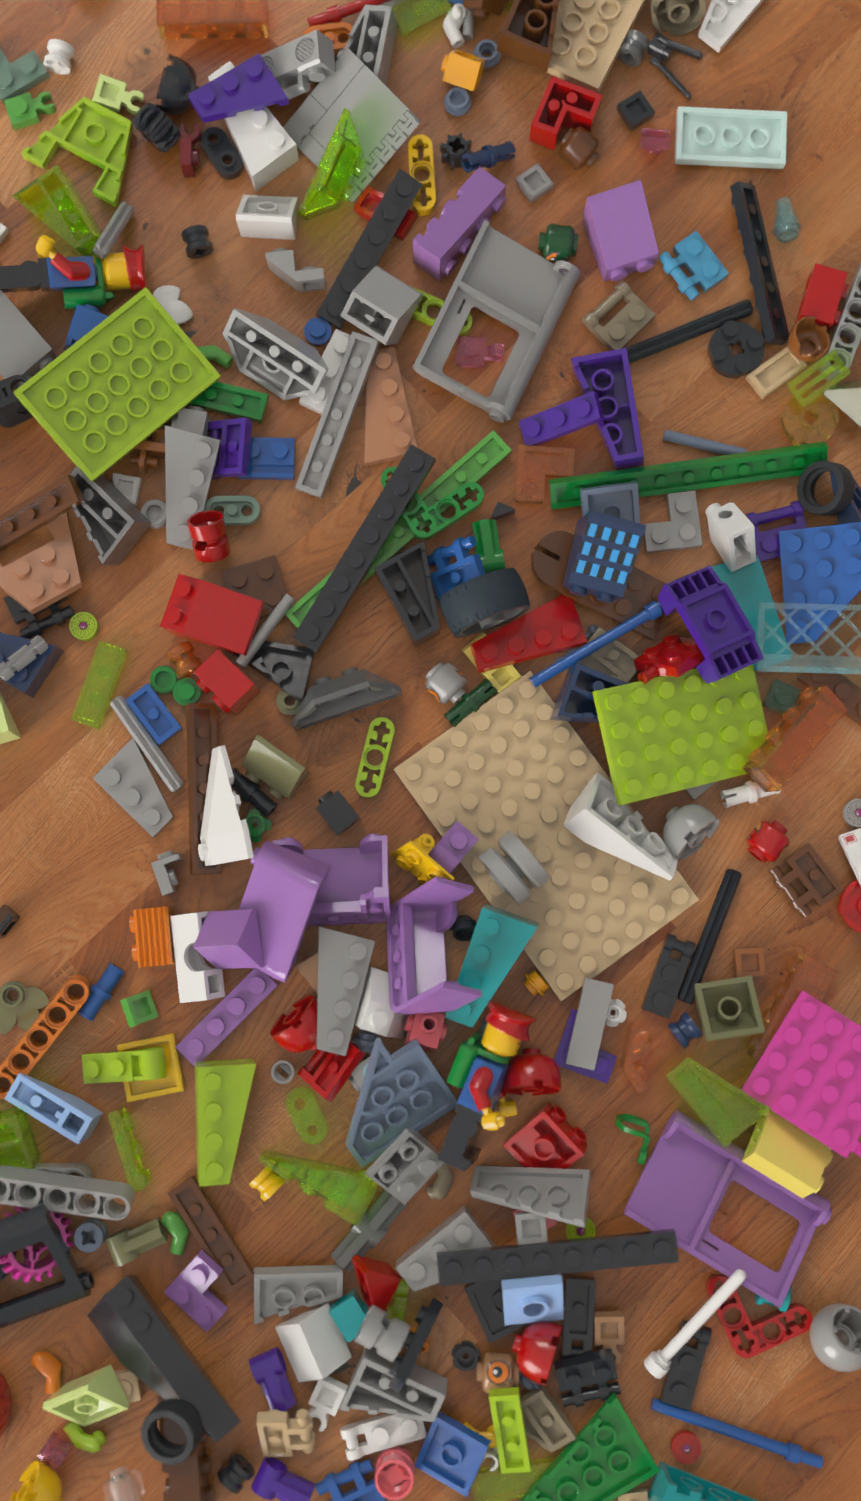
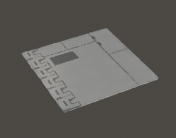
M347 48L335 62L336 73L325 77L324 80L319 82L283 128L296 143V146L354 202L421 121Z

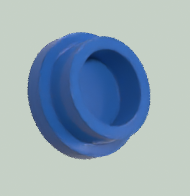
M319 317L310 319L304 327L306 340L316 346L327 343L332 335L329 322Z

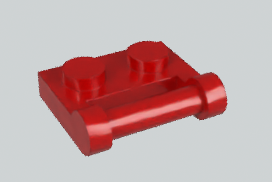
M349 1041L346 1056L317 1049L305 1067L302 1066L297 1074L325 1100L332 1102L365 1053L351 1041Z

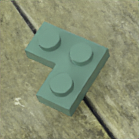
M0 49V99L4 105V100L22 95L50 78L34 50L10 64Z

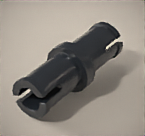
M237 768L232 769L234 782L230 786L242 796L241 800L245 803L249 802L265 818H268L276 810L278 804L260 790L261 786L259 784H253Z

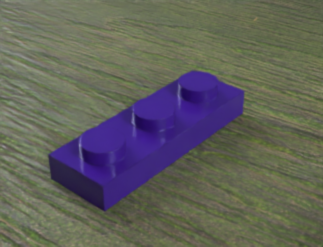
M592 391L519 421L525 447L531 449L605 419L598 393Z

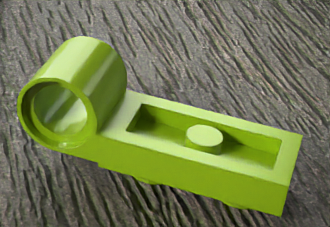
M164 1047L82 1054L84 1084L155 1080L166 1077Z

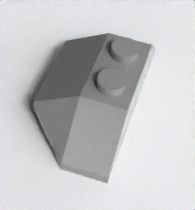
M237 308L233 309L223 331V336L228 341L231 354L239 371L283 400L317 393L329 369L318 351L271 319Z

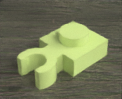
M100 74L92 101L117 113H120L121 106L127 108L129 113L136 115L140 108L132 105V101L139 100L143 102L144 94L137 90L127 92V83Z

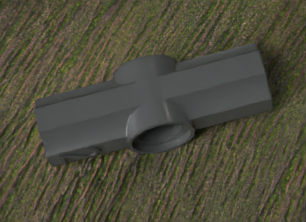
M384 1190L375 1200L374 1204L359 1215L350 1227L351 1231L331 1253L335 1262L341 1268L350 1272L354 1268L352 1257L355 1255L364 1256L370 1248L373 1249L387 1233L388 1226L407 1203L404 1205L388 1191Z

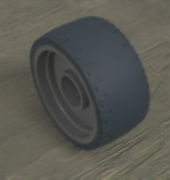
M515 568L492 571L468 580L447 591L439 599L445 620L455 638L474 635L501 625L523 614L531 607L524 583Z

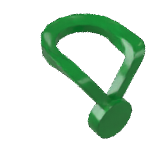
M630 1114L617 1115L615 1124L620 1130L631 1135L643 1137L636 1163L644 1165L650 1141L649 1122ZM622 1122H632L645 1127V1130L643 1132L631 1129Z

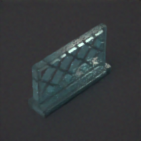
M759 602L757 644L762 654L763 643L771 635L783 647L776 654H763L764 659L755 663V671L861 674V657H856L848 649L854 641L861 637V631L849 620L857 611H861V605ZM765 609H777L785 618L772 629L764 621ZM782 609H794V610H792V611L787 615ZM799 609L806 610L814 618L802 630L790 618ZM812 610L822 611L818 615H816ZM828 610H835L843 619L832 630L820 619ZM841 610L851 612L847 616H845V614ZM786 621L798 631L788 643H785L775 632ZM817 621L827 634L815 644L804 632ZM846 622L857 634L844 645L834 632ZM764 626L770 631V632H769L768 634H766L765 636H764ZM802 635L812 648L804 655H797L789 646ZM831 636L842 648L833 656H826L819 646ZM787 649L791 655L780 654ZM816 650L821 656H811L810 654ZM845 651L850 657L839 655Z

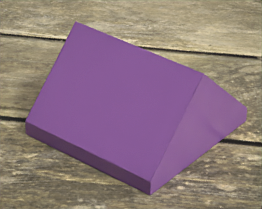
M256 908L208 912L193 946L216 969L262 968L265 966Z

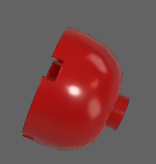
M308 995L292 1005L296 1009L290 1012L287 1017L283 1013L270 1031L271 1037L278 1045L293 1053L305 1052L308 1049L316 1050L317 1000L312 995Z
M523 1049L522 1055H517L508 1062L510 1065L504 1079L505 1093L523 1096L522 1092L533 1093L532 1096L559 1093V1090H561L560 1069L556 1061L548 1055L540 1054V1049Z
M549 1321L534 1322L526 1327L522 1335L516 1334L512 1351L517 1353L516 1364L519 1371L527 1379L543 1386L547 1385L562 1325Z

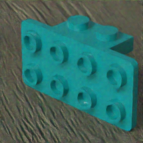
M756 555L755 562L732 573L725 563L713 566L712 568L720 580L727 583L755 631V639L764 659L753 664L754 671L789 660L791 653L758 556Z

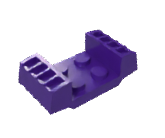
M711 565L663 586L658 596L659 602L666 616L678 611L705 658L696 668L707 684L720 680L764 659L755 639V631L727 583L720 580Z

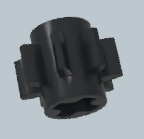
M462 133L454 136L448 134L447 143H440V152L443 153L441 163H448L451 166V171L455 168H463L461 163L463 161L462 156L467 153H473L470 150L472 148V141H466L462 137Z

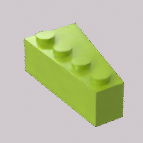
M253 1058L195 1062L197 1180L200 1187L230 1183L256 1067Z

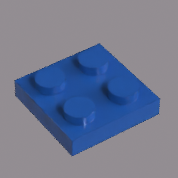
M439 1411L434 1422L431 1424L414 1466L467 1497L491 1441Z

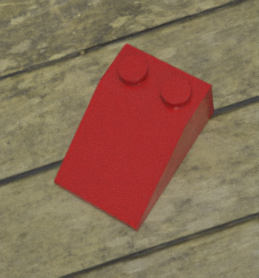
M178 574L160 627L178 637L246 656L265 602L201 579Z

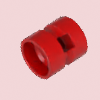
M208 510L190 516L187 520L190 537L193 539L192 547L195 559L200 562L211 563L228 557L231 549L228 536L225 534L226 525L223 514L219 511Z

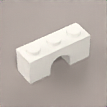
M210 911L170 916L180 1003L225 997L222 969L210 968L205 963L203 956L193 947L205 918Z

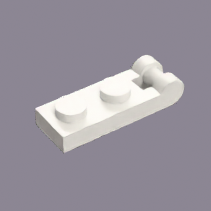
M390 1413L350 1423L340 1428L342 1439L346 1440L347 1448L345 1452L349 1461L359 1459L370 1453L420 1440L427 1436L424 1421L397 1418L396 1414ZM365 1433L367 1441L358 1443L357 1435Z

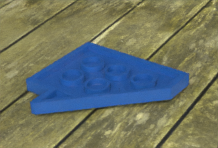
M861 522L779 531L787 644L817 642L861 592Z

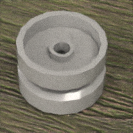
M509 830L498 840L499 847L506 855L505 858L494 848L490 847L478 858L504 893L507 892L520 905L531 896L529 888L522 880L524 877L536 888H540L551 878L532 853Z

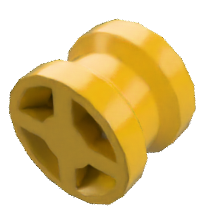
M269 1163L249 1182V1185L252 1188H256L260 1192V1198L266 1201L284 1184L285 1179L282 1176H277L274 1173V1167Z

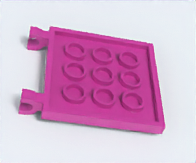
M802 990L741 1091L843 1157L847 1158L850 1151L861 1157V1142L857 1141L861 1135V1026Z

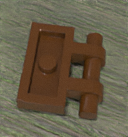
M810 843L804 845L784 860L790 867V871L784 874L778 865L769 871L775 879L773 882L778 890H783L790 900L789 905L793 910H797L802 918L812 913L806 904L811 899L814 900L818 907H822L844 891ZM796 878L806 889L802 894H799L791 884Z

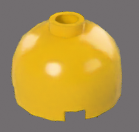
M33 1461L19 1479V1481L24 1482L19 1492L13 1490L9 1500L64 1501V1498L61 1497L63 1490L61 1478L56 1470L49 1465Z

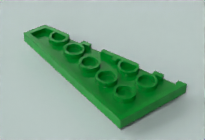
M615 1392L580 1430L576 1439L566 1446L519 1501H613L660 1472Z

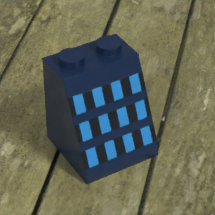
M590 510L577 521L562 587L569 588V592L574 595L586 596V593L596 595L598 601L613 603L614 600L622 598L645 533L646 525Z

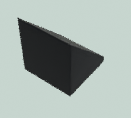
M497 502L490 520H499L513 515L516 509Z

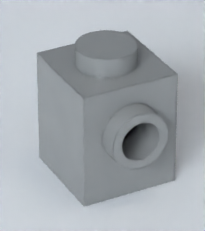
M189 406L188 409L183 408L179 411L178 416H174L172 427L208 437V423L211 419L204 409L197 406Z

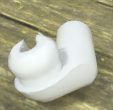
M458 3L453 8H450L443 22V29L454 49L461 47L465 42L460 28L466 15V8Z

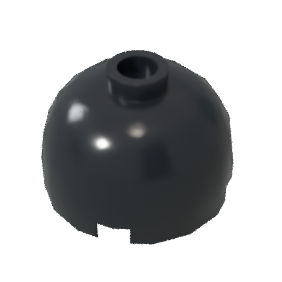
M169 54L167 60L172 63L171 66L167 65V68L164 67L156 96V99H161V104H155V106L159 107L165 114L181 115L191 105L188 94L200 87L196 86L197 75L194 68L187 61Z

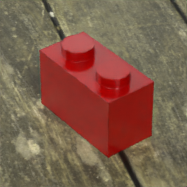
M815 263L807 279L795 324L802 317L813 316L815 317L816 324L827 327V332L832 325L836 326L841 315V309H837L839 301L844 300L849 284L845 283L848 272Z

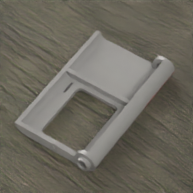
M484 220L413 365L414 371L488 412L489 417L499 423H503L504 420L510 421L580 277V270L566 261L559 260L555 264L551 263L496 231L490 226L488 221ZM472 308H478L518 332V338L489 397L475 392L448 377L442 371Z

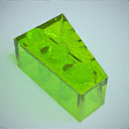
M55 165L12 195L20 204L82 256L95 255L93 248L101 236L102 230L70 177L58 165Z
M689 1057L666 1075L668 1083L724 1149L757 1123L771 1109Z

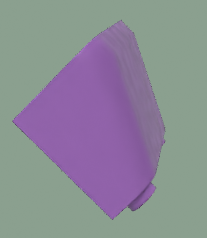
M368 834L360 840L359 847L303 850L302 844L291 837L272 840L274 844L331 865L326 880L323 879L320 895L315 902L307 926L383 923L390 919L387 835Z
M266 841L261 849L256 847L253 852L254 858H251L250 863L254 867L239 909L256 908L265 964L264 967L258 969L270 977L285 983L296 965L301 941L315 902L320 895L323 879L326 880L331 865Z

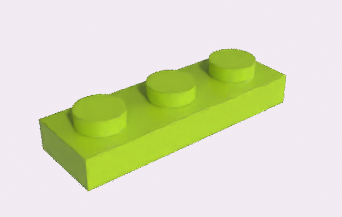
M519 1387L489 1389V1401L501 1474L531 1472V1459Z

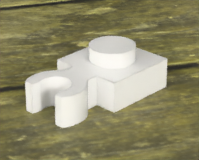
M330 1376L318 1380L308 1404L313 1406L309 1409L308 1414L312 1418L317 1417L321 1420L319 1428L321 1432L327 1426L329 1414L335 1417L348 1388V1385Z

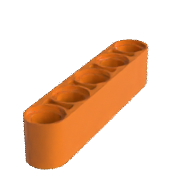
M73 975L68 978L1 1062L0 1077L8 1078L11 1086L19 1073L28 1075L85 1003L90 992V983L86 977ZM79 984L84 988L85 992L80 996H74L69 992V986ZM54 1007H61L65 1010L66 1016L62 1019H56L51 1015L50 1011ZM42 1030L47 1034L48 1039L38 1042L33 1038L32 1033ZM19 1053L25 1054L29 1058V1063L20 1065L15 1061L14 1056ZM11 1086L7 1088L0 1087V1099H5Z

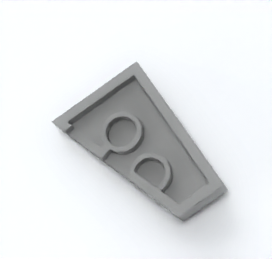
M132 738L93 779L155 838L175 817L160 787H158L151 769L139 749V745Z
M339 1265L254 1267V1324L264 1322V1317L277 1313L279 1317L289 1314L290 1309L303 1305L312 1307L342 1297L343 1268Z

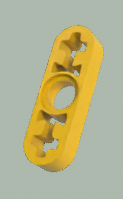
M419 134L413 136L408 143L409 172L413 178H415L414 175L418 170H426L430 174L426 181H419L423 184L420 190H426L427 206H421L420 190L411 205L417 215L428 216L436 208L433 144L429 137ZM418 145H423L424 161H418Z

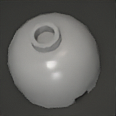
M698 804L685 805L681 808L676 806L665 816L667 822L664 825L662 836L665 845L678 860H684L703 846L700 843L706 836L710 839L720 825V821L704 806Z

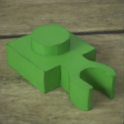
M28 92L4 100L14 130L39 123V114H52L56 112L53 103L44 105L45 102L53 100L50 92H43L35 99Z

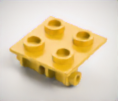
M422 834L419 838L413 841L410 840L391 853V856L396 859V864L401 869L410 871L416 876L421 886L436 876L454 880L450 873L428 855L435 844L433 837L429 834Z

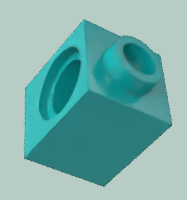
M354 1288L330 1304L328 1313L349 1343L356 1337L369 1309Z

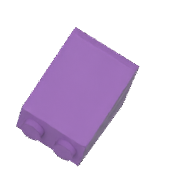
M641 180L587 197L582 224L603 281L611 279L612 281H619L629 273L635 271L642 273L650 270L656 263L659 251Z

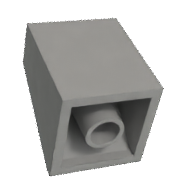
M0 290V375L3 379L14 375H24L30 379L58 356ZM25 382L16 383L13 390H17Z

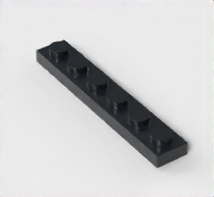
M399 168L318 309L316 316L325 319L338 330L341 328L345 319L340 315L352 291L377 265L423 185L421 182Z
M738 181L730 186L731 202L736 211L737 228L742 237L743 254L748 263L749 280L754 289L755 306L759 312L762 324L761 332L766 343L784 345L788 341L789 330L755 185Z

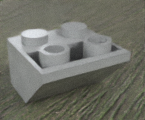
M375 266L352 291L340 316L385 345L398 344L423 294L379 266Z
M406 1128L365 1173L405 1205L444 1162L438 1160L439 1152L430 1141L415 1129Z

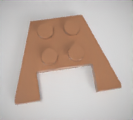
M67 512L46 524L54 540L4 567L0 564V587L32 614L83 587Z

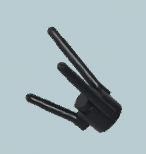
M658 32L652 38L647 49V54L652 56L650 63L656 66L687 99H690L691 94L666 68L662 61H669L674 50L698 60H702V52L672 41Z

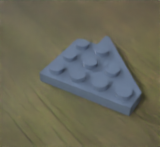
M379 1037L375 1039L345 1141L348 1150L362 1168L380 1157L406 1128H412L418 1132L454 1109L457 1105L458 1100L417 1039H414L393 1054H390Z

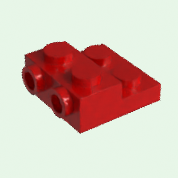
M547 1102L531 1115L522 1127L508 1137L503 1146L523 1167L567 1169L585 1154L588 1144L583 1130L579 1127L573 1128L566 1121L567 1115L564 1110L558 1105L553 1107Z

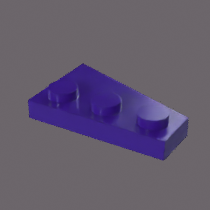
M260 53L188 94L191 104L203 123L233 117L238 112L254 109V112L265 110L264 106L279 103V106L289 104L288 97Z

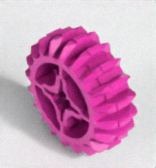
M14 1206L16 1214L31 1209ZM8 1211L4 1214L6 1218L12 1216ZM48 1211L68 1248L73 1247L74 1242L67 1239L74 1235V1230L67 1228L71 1223V1219L68 1217L63 1218L65 1213ZM38 1242L33 1247L29 1245L23 1248L24 1263L16 1261L12 1252L0 1256V1264H4L2 1271L5 1274L12 1271L11 1277L14 1280L19 1279L22 1275L25 1283H29L32 1275L37 1282H40L42 1280V1272L48 1277H52L53 1271L51 1268L55 1266L59 1269L50 1252L45 1258L38 1261L42 1251L48 1249L44 1242Z

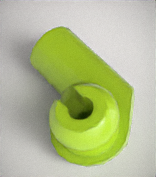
M69 1421L63 1427V1430L77 1449L95 1453L100 1451V1447L106 1443V1437L100 1430L93 1432L92 1435L86 1434L79 1424Z

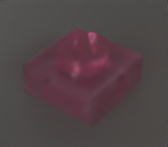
M641 128V148H646L645 150L651 153L669 150V130Z

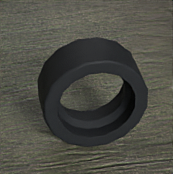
M825 460L814 462L805 468L797 485V496L801 506L810 513L823 516L837 515L845 510L852 501L855 492L854 478L850 470L843 464ZM825 472H832L837 479L838 488L836 495L827 505H820L815 498L814 489L816 482Z
M175 1398L159 1402L147 1415L141 1427V1440L145 1450L155 1460L169 1465L182 1463L191 1456L203 1435V1424L199 1413L189 1403ZM165 1417L178 1422L185 1431L187 1442L183 1445H176L167 1441L160 1434L158 1419Z

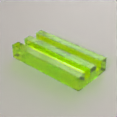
M833 350L790 381L787 387L801 407L804 408L850 375L851 372L846 368L842 359L838 357L837 352ZM831 360L835 362L833 365L824 370L822 373L813 378L800 389L797 390L795 388L798 384L807 379L809 376L818 371ZM838 368L840 369L841 373L803 399L802 394Z

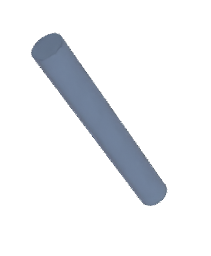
M667 429L663 436L664 441L721 455L747 452L745 448Z

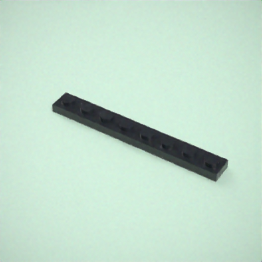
M410 445L292 637L293 639L319 653L436 462L434 457L414 445Z
M674 1229L566 1239L527 1245L517 1244L437 1252L440 1286L679 1262L676 1232Z

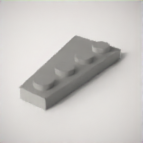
M165 425L166 543L193 550V539L189 534L187 520L195 513L204 511L221 440Z
M318 927L316 1049L346 1056L375 941Z
M474 1166L470 1192L473 1198L585 1228L591 1174L590 1170Z

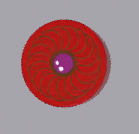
M680 1430L672 1436L670 1448L677 1461L683 1464H690L699 1458L701 1444L698 1437L692 1431Z

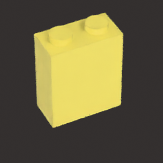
M767 1108L759 1116L742 1162L799 1197L805 1198L813 1192L817 1193L824 1182L822 1174L824 1168L831 1162L833 1152H831V1148Z

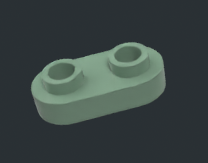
M214 496L206 502L204 511L224 509L223 516L226 526L253 525L261 516L260 505L251 496ZM250 508L252 513L249 516H244L243 510Z

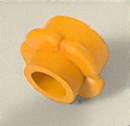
M535 969L529 975L525 973L527 980L524 982V985L534 996L538 993L544 996V992L550 987L546 980Z

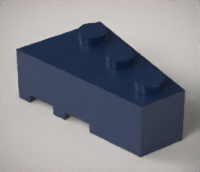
M0 632V664L3 661L5 663L8 662L7 658L25 644L27 646L30 645L29 641L31 639ZM48 644V649L41 655L39 653L36 654V659L19 672L17 670L14 671L15 675L5 682L34 698L64 651L56 645Z

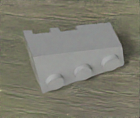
M464 1204L396 1259V1269L415 1292L439 1283L437 1252L497 1247V1245Z
M375 1347L371 1349L364 1348L348 1383L340 1410H366L368 1414L377 1415L378 1412L396 1414L397 1418L434 1422L446 1396L448 1379L414 1364L406 1383L397 1392L388 1387L393 1377L388 1373L393 1362L379 1356Z

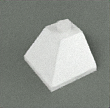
M369 966L354 1025L360 1029L385 1037L402 1039L405 1032L403 1030L404 1023L408 1014L396 1013L390 1008L388 972Z

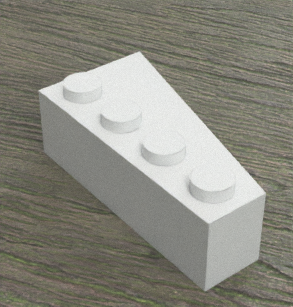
M230 61L208 76L209 82L235 68ZM264 106L265 110L254 112V109L238 112L236 116L224 118L255 191L261 189L299 161L296 143L266 106Z

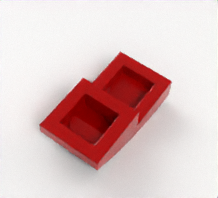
M366 186L353 207L354 212L369 222L384 193ZM408 209L393 235L394 237L404 240L417 219L415 212Z

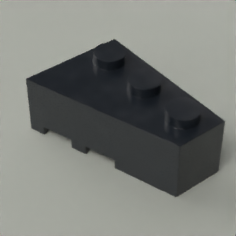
M424 541L374 567L378 581L415 647L440 634Z

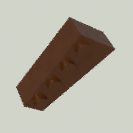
M514 0L500 32L496 51L547 73L552 54L560 0Z
M160 1395L158 1397V1403L162 1400H165ZM159 1418L160 1434L167 1441L176 1445H183L187 1442L185 1431L178 1422L171 1418ZM203 1432L198 1446L184 1462L175 1465L162 1463V1472L168 1473L169 1477L166 1479L165 1491L163 1492L164 1501H215L214 1486H209L208 1474H211L212 1464L210 1455H206L205 1444L208 1443V1435Z

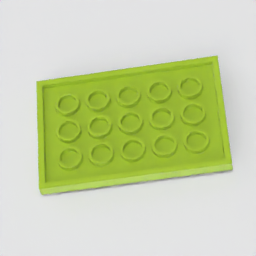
M145 287L15 390L14 395L79 470L93 482L218 381L221 375Z
M753 664L709 684L704 681L696 668L689 670L678 678L660 676L653 678L646 684L638 681L592 692L617 805H624L775 767Z

